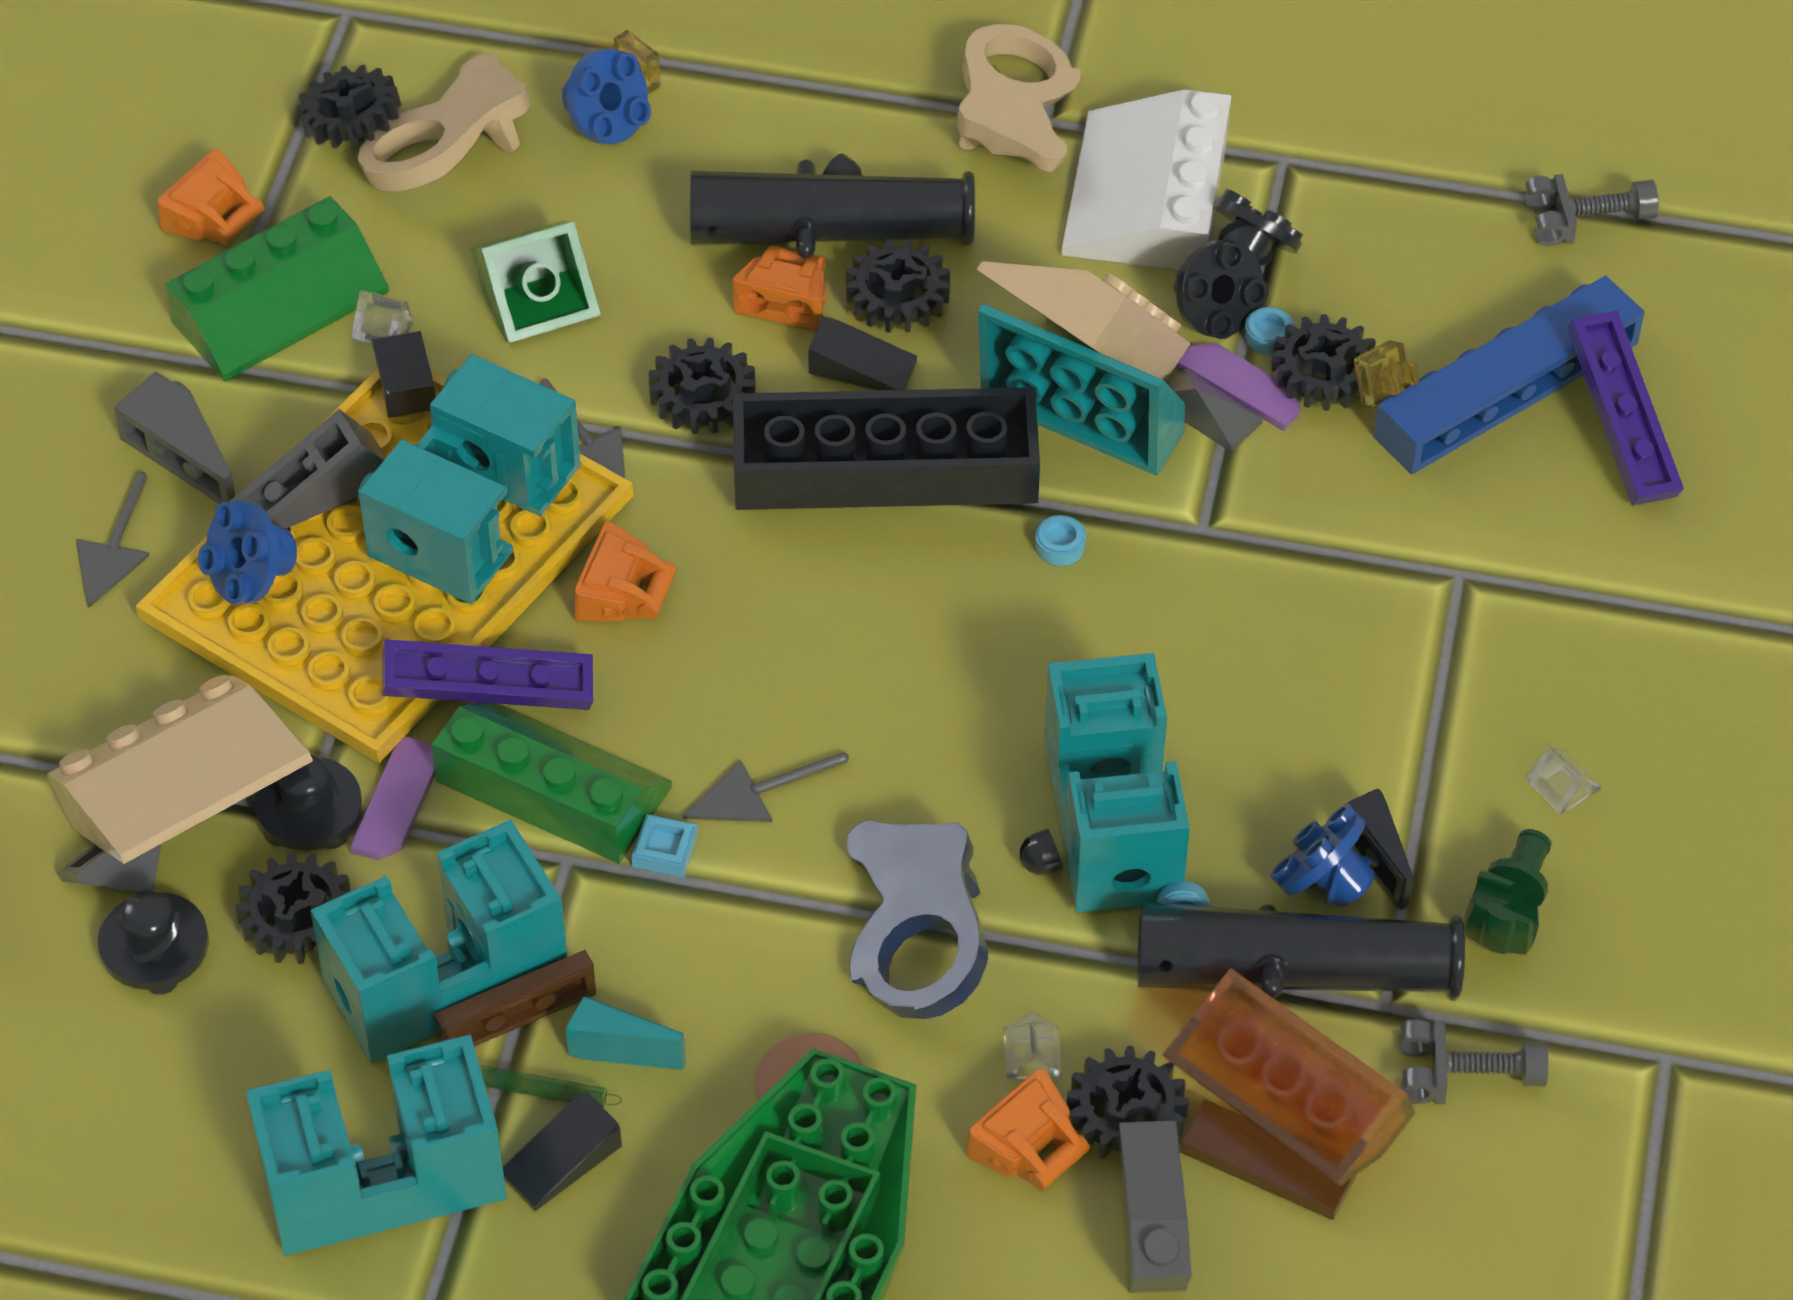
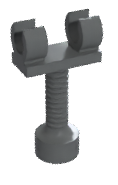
M1563 174L1554 175V179L1546 176H1537L1525 183L1528 194H1524L1529 209L1542 211L1553 205L1555 206L1556 211L1544 212L1535 218L1538 229H1534L1538 243L1543 246H1553L1561 243L1563 240L1565 244L1574 243L1577 226L1576 217L1607 214L1608 212L1616 213L1622 212V210L1624 212L1627 210L1633 212L1637 220L1656 218L1658 216V192L1653 179L1632 182L1631 190L1626 193L1604 194L1602 196L1598 195V197H1579V199L1569 197Z
M1409 1020L1401 1024V1053L1413 1057L1433 1053V1071L1425 1067H1411L1402 1071V1100L1408 1103L1423 1104L1434 1100L1435 1104H1445L1447 1074L1451 1072L1457 1073V1071L1458 1073L1464 1072L1465 1074H1468V1072L1473 1074L1474 1071L1475 1074H1479V1072L1484 1074L1485 1071L1487 1074L1491 1072L1492 1074H1496V1072L1498 1074L1502 1072L1503 1074H1507V1072L1513 1074L1514 1072L1515 1075L1521 1077L1524 1086H1547V1042H1523L1521 1050L1515 1052L1514 1055L1512 1052H1509V1054L1507 1052H1503V1054L1501 1052L1497 1054L1496 1052H1492V1054L1490 1052L1486 1054L1485 1052H1475V1054L1474 1052H1464L1463 1054L1462 1051H1459L1457 1054L1456 1051L1451 1053V1051L1446 1050L1445 1021L1434 1020V1024H1431L1424 1020Z

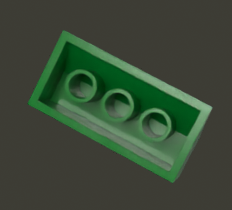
M331 196L165 283L172 323L224 382L389 293L388 284L358 225Z
M475 703L458 707L431 744L436 782L618 864L639 836L645 815H653L672 788V781L494 703Z

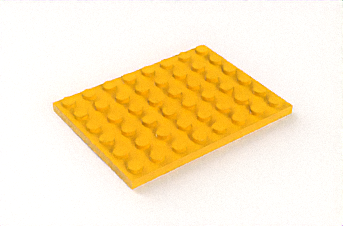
M378 369L330 415L332 416L339 409L371 432L386 457L401 439L417 445L432 426L431 411L388 418ZM431 370L437 397L442 391L447 378ZM580 454L581 466L541 517L503 499L500 503L497 502V510L500 514L498 518L500 538L502 541L513 545V552L472 604L368 557L360 500L357 496L351 501L287 528L294 537L297 546L295 565L288 574L275 577L270 590L260 601L253 604H230L219 595L210 576L202 573L198 564V553L201 546L206 544V536L136 605L137 616L141 621L229 674L250 684L257 691L379 764L439 701L436 699L382 696V647L385 639L490 647L600 532L603 524L609 522L634 496L633 483Z

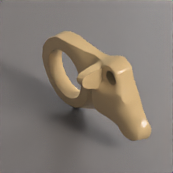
M993 24L977 29L968 38L962 56V72L969 94L961 102L958 110L956 128L959 131V146L964 150H968L982 144L992 154L1024 158L1041 170L1047 172L1054 171L1063 163L1067 154V145L1054 132L1044 107L1054 105L1072 92L1080 82L1082 69L1073 68L1066 53L1052 40L1032 31L1031 28L1020 25ZM996 54H1012L1026 58L1038 65L1047 74L1048 80L1034 83L1008 78L997 72L988 63L986 57Z
M494 53L480 54L469 59L461 66L460 75L438 102L399 113L398 119L388 120L390 130H376L374 132L375 140L369 141L366 139L360 147L358 162L366 179L374 188L381 191H404L425 185L444 176L457 165L473 146L482 131H485L503 151L512 154L520 146L513 120L525 114L531 105L526 84L517 80L510 71L504 68ZM440 139L435 146L414 158L399 162H386L397 151L413 143Z

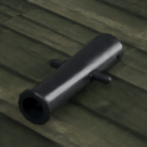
M807 159L798 163L797 174L691 171V245L796 243L797 253L802 258H810L814 255L816 242L884 241L887 239H962L964 245L970 246L975 239V177L970 171L965 172L962 179L816 174L814 163Z
M1141 902L1138 938V988L1262 989L1263 993L1271 998L1279 996L1282 990L1446 992L1447 998L1451 1001L1458 1000L1462 993L1465 971V928L1462 918L1457 915L1452 916L1448 923L1279 912L1270 904L1262 905L1258 910Z

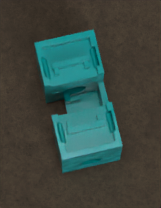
M473 354L469 356L459 370L455 369L449 374L442 391L430 404L432 426L418 444L413 445L401 439L374 473H368L364 477L358 490L368 557L470 604L475 601L513 552V545L502 541L500 538L498 520L500 514L497 510V502L500 503L503 499L541 517L581 466L576 400Z
M1154 653L1048 663L1044 742L1076 913L1141 906V902L1156 903L1157 896L1164 887L1171 883L1185 881L1190 826L1177 762H1165V771H1163L1167 713Z
M511 819L437 852L446 925L450 931L446 933L449 951L439 956H435L431 949L427 950L393 894L392 885L387 876L311 909L324 984L371 1064L386 1058L387 1055L399 1052L437 1034L434 1013L567 957L562 899Z
M471 1035L387 1055L399 1134L389 1136L391 1154L367 1160L364 1159L361 1144L350 1146L331 1070L246 1090L260 1160L284 1256L507 1199L498 1129Z

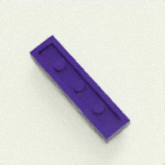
M1618 310L1572 319L1567 326V331L1631 505L1677 497L1684 487Z
M385 639L382 647V696L590 710L593 703V654Z

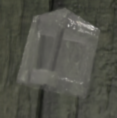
M361 290L359 292L351 338L372 344V339L408 333L413 324L408 302Z
M1549 745L1526 775V781L1560 815L1598 792L1601 788V785L1566 750L1553 745Z
M1030 1010L1004 1027L1006 1079H1027L1038 1069H1044L1050 1078H1062L1059 1026L1034 1010Z

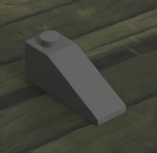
M155 371L114 407L119 435L122 441L219 504L221 502H229L236 496L232 473L192 393L185 385L178 381L172 382Z
M339 409L229 502L252 501L257 503L269 515L273 525L287 529L355 499L358 496V490L364 477L370 472L374 473L386 459V456L371 432Z
M1176 1121L1119 1123L1129 1293L1186 1291L1192 1275L1188 1217Z

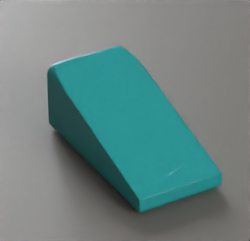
M589 997L582 998L566 1028L568 1055L576 1058L683 1070L686 1065L684 1034L682 1032Z

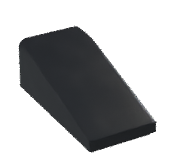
M824 316L819 323L808 350L809 374L874 390H905L917 363L916 355L846 323Z
M421 331L372 339L388 418L431 411L430 404L436 398V393Z
M1377 788L1347 802L1365 820L1363 832L1352 848L1358 855L1366 856L1373 860L1369 866L1374 871V878L1396 907L1403 910L1408 907L1413 874L1386 799L1381 790Z
M585 1091L564 1107L503 1166L504 1180L536 1211L621 1148V1128L618 1122Z

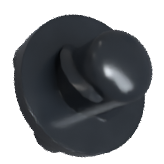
M1227 188L1221 197H1217L1213 208L1232 222L1220 230L1218 239L1231 240L1246 246L1256 256L1260 266L1268 264L1272 259V245L1297 254L1302 245L1300 240L1303 234L1292 228L1290 221L1268 209L1263 215L1260 211L1250 206L1251 202L1248 199Z
M1226 239L1208 241L1195 249L1178 270L1173 285L1178 310L1184 322L1199 334L1221 340L1227 339L1245 327L1248 315L1262 306L1268 297V286L1263 280L1262 270L1256 256L1241 243Z
M310 754L313 759L311 763L257 791L254 808L257 822L264 833L266 841L274 846H283L301 851L341 847L357 824L362 811L360 786L351 771L336 761Z
M156 891L138 892L116 906L105 918L98 935V949L101 961L107 972L126 986L149 990L156 995L173 991L179 982L194 973L203 962L209 946L208 929L200 910L189 900L179 895Z

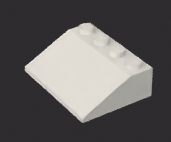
M1184 89L1088 111L1062 245V256L1179 270L1195 249L1210 241L1215 215L1213 204L1218 197L1228 137L1232 95Z

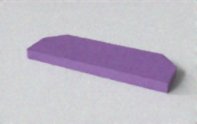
M1217 343L1192 345L1176 365V368L1181 371L1186 367L1282 431H1285L1300 415L1298 396L1292 399L1287 398V385L1276 386L1275 377Z
M405 736L394 747L351 843L350 852L352 854L380 860L403 850L435 776L432 749L428 742Z

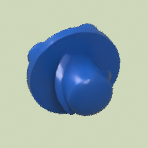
M616 49L591 51L578 61L562 88L563 105L569 113L574 126L583 137L594 143H621L630 138L639 126L646 124L650 118L651 106L647 101L646 81L639 67V62L632 53Z
M252 501L221 502L218 504L215 516L210 524L206 544L202 545L199 550L198 564L202 573L210 576L216 591L223 599L230 604H253L260 601L268 593L276 576H284L293 569L297 558V546L292 534L285 528L273 525L269 515L257 503Z
M1346 803L1338 808L1323 826L1317 821L1309 823L1293 840L1294 845L1298 849L1276 865L1270 873V878L1287 895L1296 894L1315 883L1327 895L1328 906L1334 903L1339 907L1354 903L1367 892L1374 880V871L1369 866L1373 860L1369 857L1358 855L1352 848L1363 832L1365 820L1349 803Z

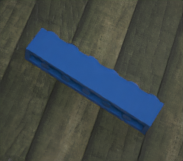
M1606 275L1589 285H1581L1570 296L1552 306L1542 307L1533 317L1514 328H1505L1495 339L1477 349L1465 351L1456 361L1439 371L1433 370L1428 372L1418 383L1404 391L1388 395L1378 405L1373 437L1412 475L1583 376L1584 374L1567 331V326L1572 319L1618 310L1630 345L1633 347L1638 344L1645 311Z

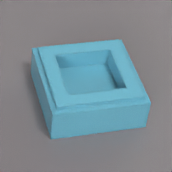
M646 814L631 856L632 867L684 878L698 837V824Z

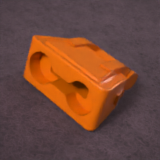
M214 149L157 200L162 231L194 240L204 238L210 242H219L222 245H227L265 211L263 203L258 198L251 196L241 174L219 149Z
M770 245L762 257L753 258L733 277L732 299L734 312L816 331L823 316V303H826V282L824 280L826 257L814 254L810 258H802L796 250Z
M605 522L574 588L573 618L576 621L616 622L622 621L624 618L654 620L657 618L677 569L672 563L662 561L648 550L645 543L616 524ZM640 584L648 585L646 592L639 588Z
M1038 1069L970 1127L966 1156L1004 1176L1013 1177L1017 1175L1021 1179L1031 1182L1036 1189L1043 1191L1090 1150V1146L1086 1139L1074 1130L1069 1119L1070 1110L1048 1073L1044 1069ZM1049 1145L1054 1147L1056 1150L1042 1161L1038 1155Z

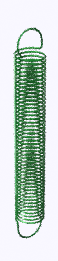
M483 1066L481 1073L483 1071V1078L485 1074V1087H490V1089L498 1088L501 1091L509 1090L512 1093L520 1092V1094L533 1095L534 1097L539 1095V1098L544 1097L546 1099L547 1097L549 1099L550 1097V1100L555 1099L557 1101L558 1099V1101H569V1103L576 1098V1094L578 1097L579 1093L581 1095L587 1091L592 1097L594 1095V1099L596 1098L599 1104L601 1102L603 1108L606 1104V1095L620 1098L614 1094H607L606 1088L600 1086L595 1087L589 1084L584 1085L578 1082L562 1081V1079L559 1080L557 1085L558 1080L556 1078L550 1077L547 1081L545 1076L524 1074L518 1071L513 1072V1070L510 1071L491 1066ZM498 1075H499L498 1085H497V1088H496L497 1078H498ZM604 1089H605V1100H604V1104H602V1103H603V1097H604Z

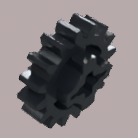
M360 65L355 72H351L347 66H343L339 72L334 73V76L329 72L323 73L325 81L321 83L309 82L310 92L300 93L298 97L301 104L296 106L305 136L307 138L314 136L315 142L318 145L330 140L332 148H338L342 141H347L351 147H355L358 141L363 140L364 137L369 141L375 140L374 132L376 130H390L388 120L399 118L397 108L401 107L402 103L397 86H395L391 75L384 76L381 68H376L368 73L366 65Z
M887 239L885 240L884 249L881 250L870 244L867 246V258L855 254L853 257V268L846 269V302L853 303V315L857 317L866 314V325L869 327L874 326L879 321L883 322L885 332L890 333L894 325H902L906 333L911 332L912 323L916 321L920 325L927 327L929 326L930 314L941 317L943 315V303H949L950 269L943 268V257L941 255L929 258V246L926 244L918 250L911 249V240L905 239L901 247H894L893 242Z
M1322 314L1320 322L1315 324L1307 316L1302 317L1300 329L1288 324L1285 327L1284 337H1276L1271 362V371L1276 372L1275 384L1276 386L1287 385L1286 397L1289 399L1295 398L1298 395L1303 396V406L1307 408L1314 401H1320L1324 411H1329L1331 402L1338 401L1344 409L1348 408L1351 396L1364 400L1367 388L1375 387L1380 361V353L1375 352V339H1363L1364 327L1361 325L1352 330L1346 328L1347 318L1344 317L1339 319L1336 324L1329 322L1327 314Z
M709 337L705 341L704 346H697L693 338L687 339V348L684 350L672 344L669 346V358L657 356L655 358L656 370H649L650 404L657 406L659 419L672 416V428L676 430L683 426L684 423L690 424L692 434H697L700 427L708 425L709 430L713 434L718 433V423L723 421L733 427V394L756 393L754 366H747V354L742 352L733 356L732 343L727 342L721 348L714 347L713 338ZM670 386L674 388L675 394L671 390Z
M294 852L288 853L286 864L279 865L273 858L267 859L268 871L263 874L252 869L249 872L251 886H240L238 889L240 903L235 905L243 939L245 942L254 941L255 951L258 955L273 949L275 962L281 963L287 953L295 954L298 964H303L306 952L313 950L315 955L319 957L311 909L351 892L349 877L347 874L338 875L336 863L332 860L319 867L317 855L314 853L307 857L305 863L297 862ZM261 915H262V916H265L266 922L263 920V918L261 917Z
M1127 1046L1124 1057H1116L1110 1048L1104 1049V1060L1102 1063L1088 1057L1085 1059L1084 1074L1073 1073L1071 1091H1067L1070 1123L1074 1130H1081V1135L1089 1145L1094 1142L1100 1144V1158L1105 1159L1114 1150L1119 1152L1121 1161L1119 1123L1176 1121L1177 1135L1181 1137L1184 1118H1187L1189 1099L1184 1097L1186 1083L1184 1079H1173L1174 1065L1171 1062L1165 1063L1160 1067L1155 1065L1156 1052L1150 1050L1143 1059L1135 1057L1133 1046Z

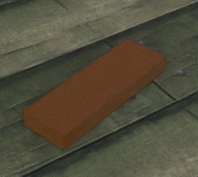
M587 951L578 952L434 1013L438 1043L471 1035L475 1047L576 1004L583 997L590 998L595 996L594 964Z
M1205 1099L1180 1144V1153L1331 1220H1334L1357 1176L1358 1167Z

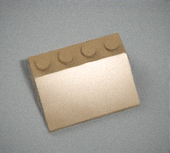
M982 261L976 269L1095 351L1164 381L1169 377L1191 344L1177 334L1182 326L1180 323L1109 272L1101 280L1088 270Z
M228 675L217 676L203 683L199 688L201 692L185 701L173 700L159 706L153 712V718L138 726L130 724L112 731L106 737V743L91 751L83 749L65 756L59 762L60 767L47 773V776L72 829L125 864L311 763L313 759L309 751L250 684L233 675L230 677Z

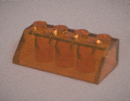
M1231 968L1162 1054L1174 1066L1339 1186L1381 1158L1415 1114L1407 1093Z

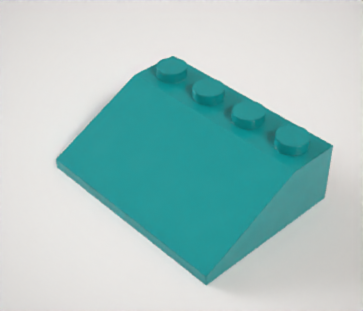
M981 305L978 310L981 388L1035 387L1037 424L1153 475H1158L1183 436L1185 427V403L1164 380L988 305Z

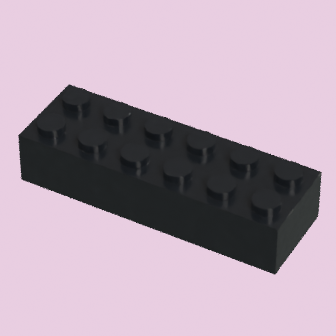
M1035 387L733 394L736 510L1035 504L1039 501L1040 454Z

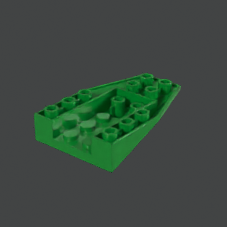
M812 1048L693 1163L624 1300H883L905 1242L916 1084Z

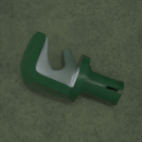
M1525 829L1520 832L1517 844L1510 858H1501L1493 861L1487 870L1479 872L1474 893L1466 909L1464 927L1465 933L1480 942L1482 947L1500 954L1514 953L1526 955L1533 946L1539 927L1537 907L1541 906L1548 893V882L1540 872V869L1552 846L1549 837L1538 830Z

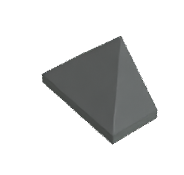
M1186 367L1167 383L1185 403V423L1230 452L1262 424V416Z
M161 844L125 864L97 845H93L58 871L57 874L62 882L135 893L153 891Z

